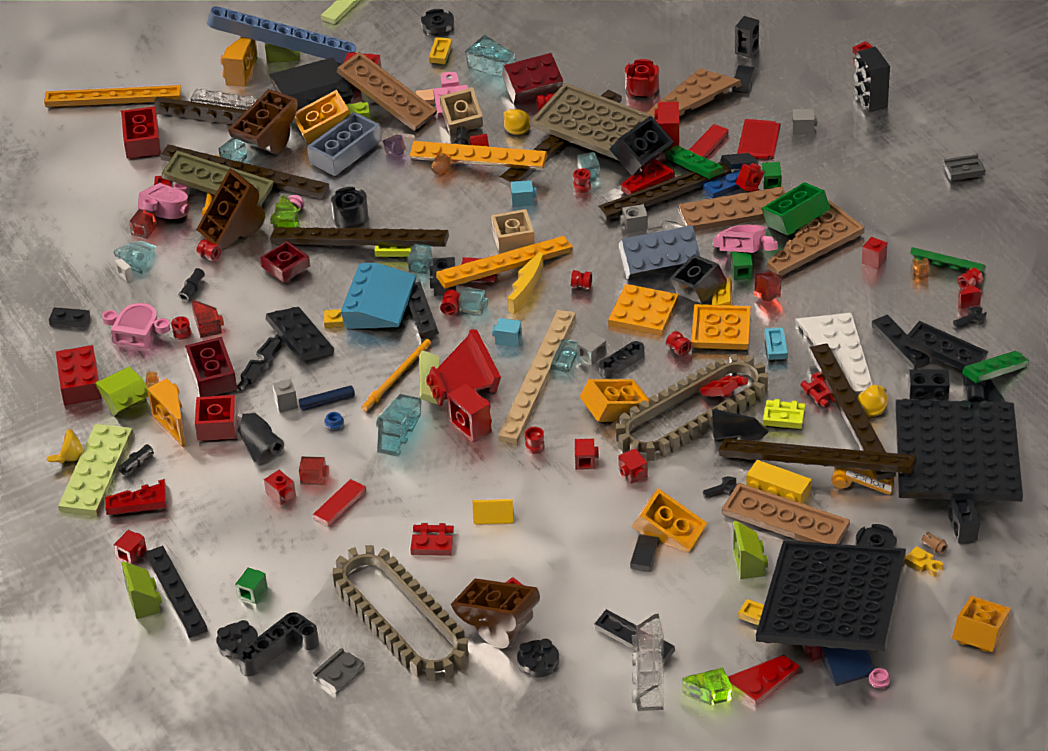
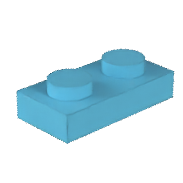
M765 328L764 335L768 360L788 359L784 328Z

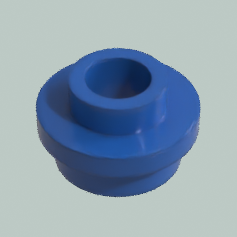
M330 412L326 415L324 423L329 429H338L343 426L344 419L340 413Z

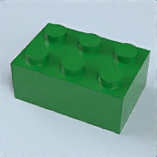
M803 182L761 209L768 227L790 235L795 233L800 227L808 225L813 219L823 216L831 208L825 190Z

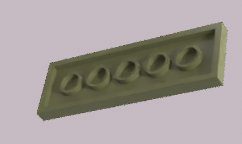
M176 151L163 170L162 178L215 195L231 167ZM234 169L259 191L258 204L261 206L273 188L274 181Z

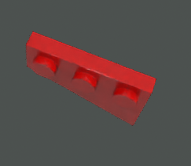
M654 159L650 165L642 168L640 173L634 174L621 184V191L629 195L668 181L675 177L674 171Z
M165 479L158 480L159 484L150 487L148 484L142 485L140 490L134 492L126 490L105 497L106 515L166 508Z
M782 655L725 677L724 684L756 707L799 672L800 666L787 656Z

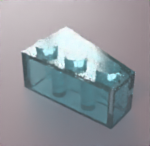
M483 35L465 51L468 69L502 77L504 65L516 62L514 52L486 35Z
M399 394L385 408L384 412L378 416L376 420V427H378V453L400 456L401 444L407 443L408 438L405 437L408 431H413L421 416L422 399Z

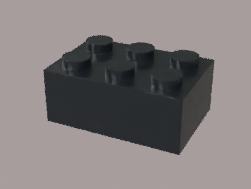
M876 47L857 51L854 61L856 66V73H854L855 87H853L854 95L859 98L862 106H865L868 112L888 108L889 63Z
M649 116L618 138L609 150L633 176L662 155L674 141L655 119Z

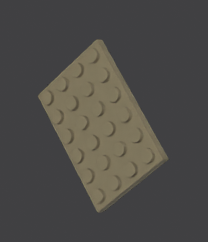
M564 83L530 121V127L617 159L609 150L618 138L649 116L653 118L654 116Z

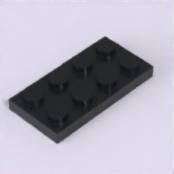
M300 307L266 313L265 320L299 361L332 355L334 353V347Z
M919 321L913 327L903 344L911 349L925 353L929 357L936 358L962 371L965 366L984 361L989 352L922 321Z

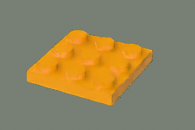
M625 284L608 319V325L662 336L679 300V294Z
M694 304L692 348L748 350L751 306Z

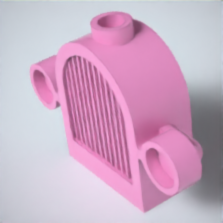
M158 183L139 193L138 209L161 218H182L190 210V205L187 204L188 186L176 183L173 187Z
M737 225L719 232L716 238H713V247H720V251L754 253L760 249L766 251L777 250L778 241H775L771 236H766L764 226Z
M145 303L131 304L125 307L119 315L114 310H107L102 314L103 323L113 326L111 328L113 344L149 349L157 333L165 334L170 330L169 320L165 318L157 319L155 308Z

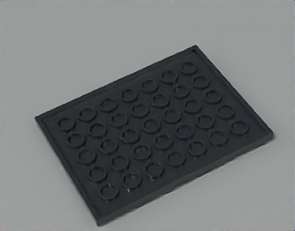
M902 399L895 401L897 454L916 455L917 461L911 474L898 472L899 498L1023 501L1014 403L1006 401L969 402L967 400L934 401L928 399Z
M783 541L757 628L756 642L806 645L809 647L848 648L851 650L861 649L875 652L885 651L906 559V549Z

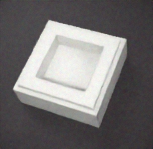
M121 258L116 260L118 276L127 283L132 282L131 266Z

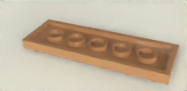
M360 51L337 68L339 75L413 131H416L437 113V109Z
M775 187L679 204V212L685 226L693 225L694 231L762 220L765 217L761 208L786 192L783 187Z
M742 483L737 484L722 507V514L802 542L839 544L850 526V519Z

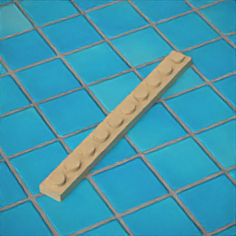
M557 309L499 432V441L518 444L575 321V312Z

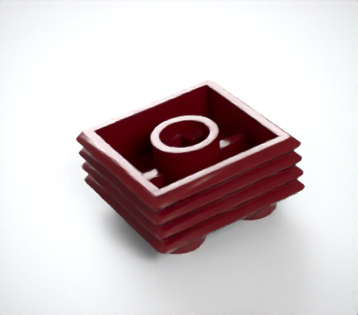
M288 241L260 257L261 267L283 283L288 282L290 278L304 272L305 269L311 266L309 262L310 257Z

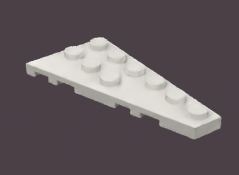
M852 313L795 319L796 326L804 331L805 337L813 342V346L828 343L856 397L873 385Z

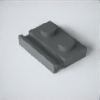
M978 154L943 159V166L951 181L985 176L986 170L978 158Z
M340 648L313 672V679H318L321 684L336 693L365 668L364 662L351 653L344 652L343 648Z

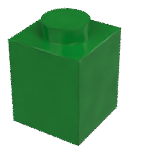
M780 162L762 163V171H764L762 177L763 190L781 187L782 174Z
M732 252L734 280L752 279L750 252Z
M248 567L235 583L237 598L256 604L268 588L266 573Z

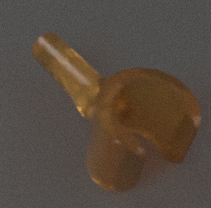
M158 372L146 373L145 384L147 388L151 383H158Z

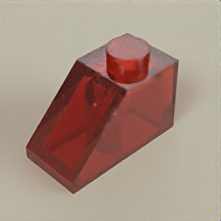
M192 300L193 316L200 338L222 334L221 326L224 325L222 314L218 315L217 308Z

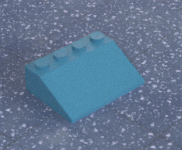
M379 263L359 264L341 309L346 329L399 327L417 279L416 275Z

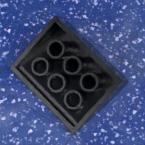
M333 57L269 74L276 92L297 99V111L335 90L338 91L345 104L351 103L353 97L349 82L337 73L339 65Z

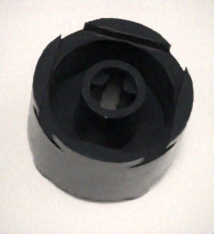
M343 187L335 191V195L331 196L332 214L335 222L341 228L366 223L368 217L366 193L362 189L360 191L355 190V187Z

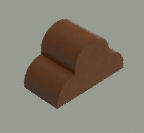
M268 89L228 129L229 135L245 144L272 154H279L286 147L290 137V124L297 112V99Z
M229 168L196 230L207 240L211 241L212 244H218L222 248L231 246L239 236L248 237L261 228L265 220V211L258 204L259 191L238 172Z
M475 578L451 603V607L460 619L469 625L475 626L479 635L487 643L496 648H506L532 620V609L540 601V594L537 587Z

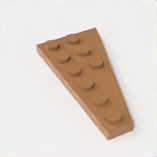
M699 68L660 102H679V116H681L685 110L689 108L693 110L713 100L715 95L729 92L728 89L733 86L735 88L740 87L741 80ZM658 103L646 113L654 116V109H658Z
M829 200L831 209L826 211L823 216L817 217L810 221L808 225L803 226L795 234V238L789 240L786 243V247L783 250H779L767 262V268L780 277L864 233L865 227Z

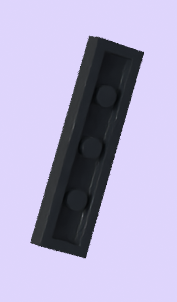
M421 282L414 283L408 304L422 340L439 334Z
M888 314L872 320L871 326L912 369H919L930 364V358L925 353L911 349L903 344L907 334Z
M607 609L594 623L595 629L661 665H664L675 652L674 645Z

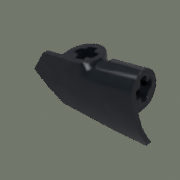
M962 374L963 388L967 392V401H1005L991 379L975 383Z
M712 409L714 440L724 438L748 441L761 440L769 432L755 417Z
M256 413L242 415L238 432L254 463L267 450L273 455L282 451L284 441L272 432L270 425Z

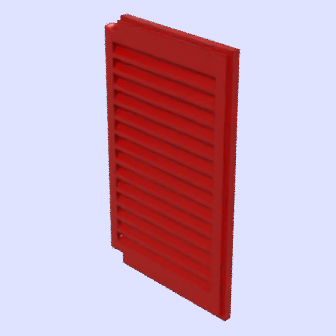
M745 119L737 154L749 153L756 159L768 160V158H774L781 124L776 123V121Z

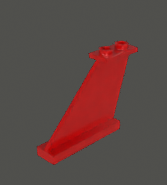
M470 329L468 336L437 369L435 366L431 367L430 373L426 377V383L430 387L433 398L436 399L438 406H443L444 400L448 399V393L464 384H467L476 391L488 388L489 392H497L501 376L477 329Z

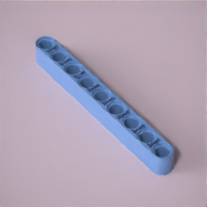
M218 6L211 8L207 21L208 26L216 30L325 59L333 57L339 63H344L347 52L352 53L356 51L355 44L349 41Z

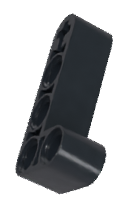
M297 612L288 613L239 652L238 660L241 673L244 676L257 674L294 643L305 650L315 649L319 645L317 626Z

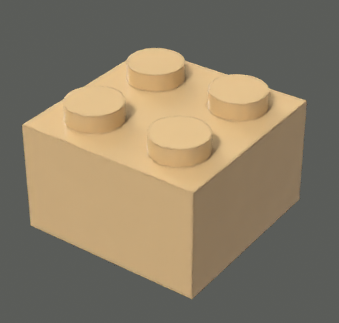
M473 87L440 96V107L449 135L457 134L456 131L459 126H461V131L462 126L468 130L483 127V116Z
M526 209L491 215L492 234L499 254L535 244L534 230Z

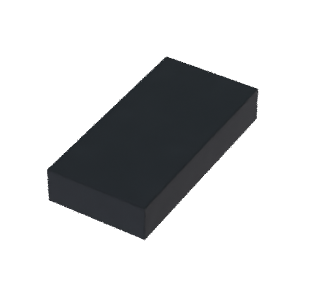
M738 65L734 78L741 80V86L738 88L733 86V91L749 92L755 67Z
M749 153L722 155L720 159L730 170L741 169L743 164L751 165V163H755L758 165L759 163Z
M639 534L630 562L631 569L651 571L659 544V537Z

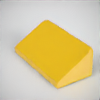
M513 499L472 500L473 523L475 525L512 524L514 522Z

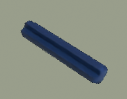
M350 385L300 398L299 406L304 410L355 396L353 386Z

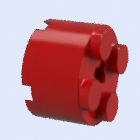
M648 59L634 60L633 64L628 63L625 66V88L628 95L653 97L659 88L658 65L655 66L653 61Z

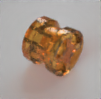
M439 153L436 155L431 169L435 174L442 176L447 174L452 164V159L445 153Z
M924 258L921 261L912 259V276L918 277V275L928 277V259Z

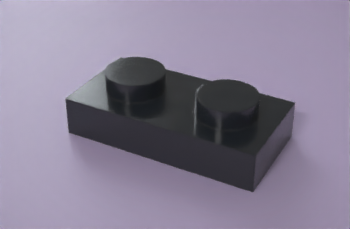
M54 307L49 317V324L85 328L90 318V311Z

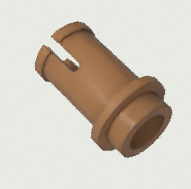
M926 532V535L922 536L921 542L933 549L934 553L942 555L947 551L948 544L946 540L939 539L930 532Z

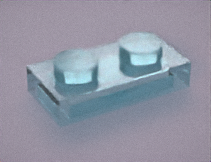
M561 340L551 362V370L570 372L577 356L578 342Z

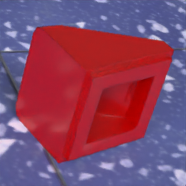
M487 134L471 136L470 145L489 147Z
M969 285L959 293L958 308L962 309L981 304L982 291L973 285Z

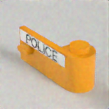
M834 467L831 482L835 487L842 489L849 487L853 481L890 495L895 477L877 481L871 470Z

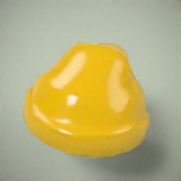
M509 109L503 113L504 128L507 132L515 136H521L529 131L531 120L526 112L519 109Z
M871 385L858 395L857 399L869 418L878 417L887 409V389L880 385Z
M66 430L60 453L47 456L48 462L62 464L65 461L74 462L80 458L83 447L78 436L73 433V430Z

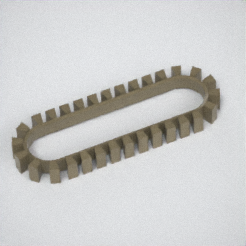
M731 354L727 364L720 357L715 360V366L711 362L705 366V371L701 368L696 371V376L693 373L688 375L687 382L683 378L677 382V387L675 384L669 386L668 393L664 389L658 393V398L656 395L651 396L649 404L644 400L639 403V409L637 406L630 408V416L624 412L619 417L620 424L616 423V441L619 443V449L623 453L628 449L636 448L639 453H647V461L655 460L656 451H659L663 457L670 454V448L675 452L680 449V443L682 446L689 443V437L693 441L699 438V432L701 435L707 433L708 426L712 430V409L737 414V411L739 413L745 411L746 405L748 408L754 406L755 398L761 401L765 397V390L768 391V373H765V365L760 362L754 366V357L746 355L744 362H737V354ZM731 373H743L749 375L755 381L750 387L658 440L643 442L636 440L630 435V431L633 428L700 391L701 387L713 380H719Z
M365 545L366 554L358 555L356 547L348 550V561L340 555L336 559V568H333V581L337 594L341 598L344 597V602L348 606L351 605L355 614L358 613V617L365 621V625L372 629V632L376 637L380 638L384 645L387 644V649L391 653L394 652V656L398 661L401 660L402 665L406 669L410 667L412 675L418 678L423 669L426 670L428 681H436L435 672L443 670L447 679L454 676L453 664L460 670L466 665L465 656L469 657L468 639L465 638L464 629L460 625L457 626V622L452 617H449L445 609L442 611V606L438 602L435 603L434 598L430 594L427 595L423 586L420 587V583L416 579L413 580V576L408 571L406 572L405 567L401 563L398 564V560L394 556L390 558L389 551L382 548L377 556L375 555L373 545ZM363 565H372L380 568L454 646L453 651L447 657L439 660H427L419 656L347 578L349 573Z

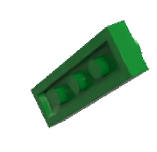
M673 146L670 150L664 152L666 159L706 178L711 179L723 173L722 165L681 146Z
M911 247L910 254L915 256L914 259L925 262V259L933 260L932 264L943 266V263L949 264L951 269L959 271L961 267L968 270L974 267L982 273L986 269V265Z
M1012 351L965 366L962 374L973 382L978 383L1025 368L1029 360L1022 353Z

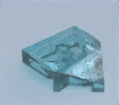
M136 241L114 250L113 253L115 257L121 258L130 265L133 271L142 274L156 246Z

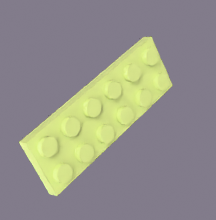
M102 424L94 425L58 505L60 512L98 515L133 435L132 428Z

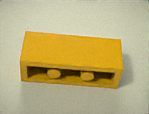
M756 460L746 475V485L802 504L805 503L811 494L810 478L760 460Z

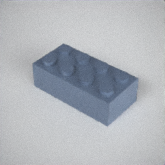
M353 112L307 146L309 163L336 176L382 141L380 124Z
M693 225L624 238L619 243L627 280L675 271L693 254L700 256Z

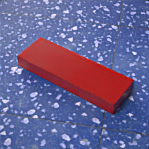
M713 124L689 151L706 158L729 134V129Z
M350 479L313 513V519L329 527L367 492L366 486Z

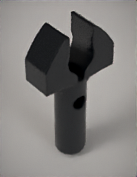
M981 307L969 308V315L954 320L953 326L959 327L972 321L981 325L986 320L987 312L982 313L983 308Z
M730 476L723 477L721 485L703 490V496L707 498L723 492L728 493L730 496L737 486L736 478Z

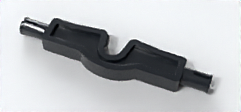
M278 334L274 338L269 337L258 349L256 356L260 360L249 361L240 375L241 381L237 385L238 390L243 391L247 384H253L262 372L270 368L274 355L281 347L280 341L282 339Z

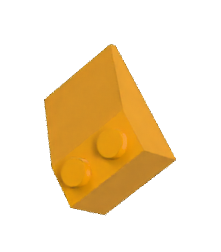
M240 37L226 48L224 55H221L220 62L223 65L222 76L225 78L226 85L246 87L258 58L256 40Z
M335 90L298 110L293 120L307 145H310L343 121L350 111L338 91Z
M166 378L147 388L152 416L184 447L186 443L181 413L182 404L178 396L180 391L175 383L172 384Z
M588 379L580 395V399L598 422H614L619 420V417L624 412L630 415V408L637 406L639 409V403L644 400L649 404V398L634 379Z
M657 488L631 527L642 535L659 537V542L689 553L707 525V522Z
M971 595L957 616L952 639L957 640L962 645L976 646L984 652H993L1009 617L1011 608Z

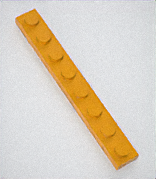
M181 85L46 91L44 104L45 107L143 103L154 102L156 97L181 100L182 89Z
M413 141L410 158L413 160L544 170L547 153L546 151Z
M560 236L437 271L436 278L444 288H449L525 266L539 252L543 253V260L570 253L573 250V246L565 236Z

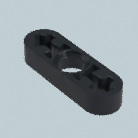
M633 341L599 363L600 375L606 378L613 377L643 358L645 355L644 344L639 341ZM618 358H626L625 361H619V360H617V359H618Z

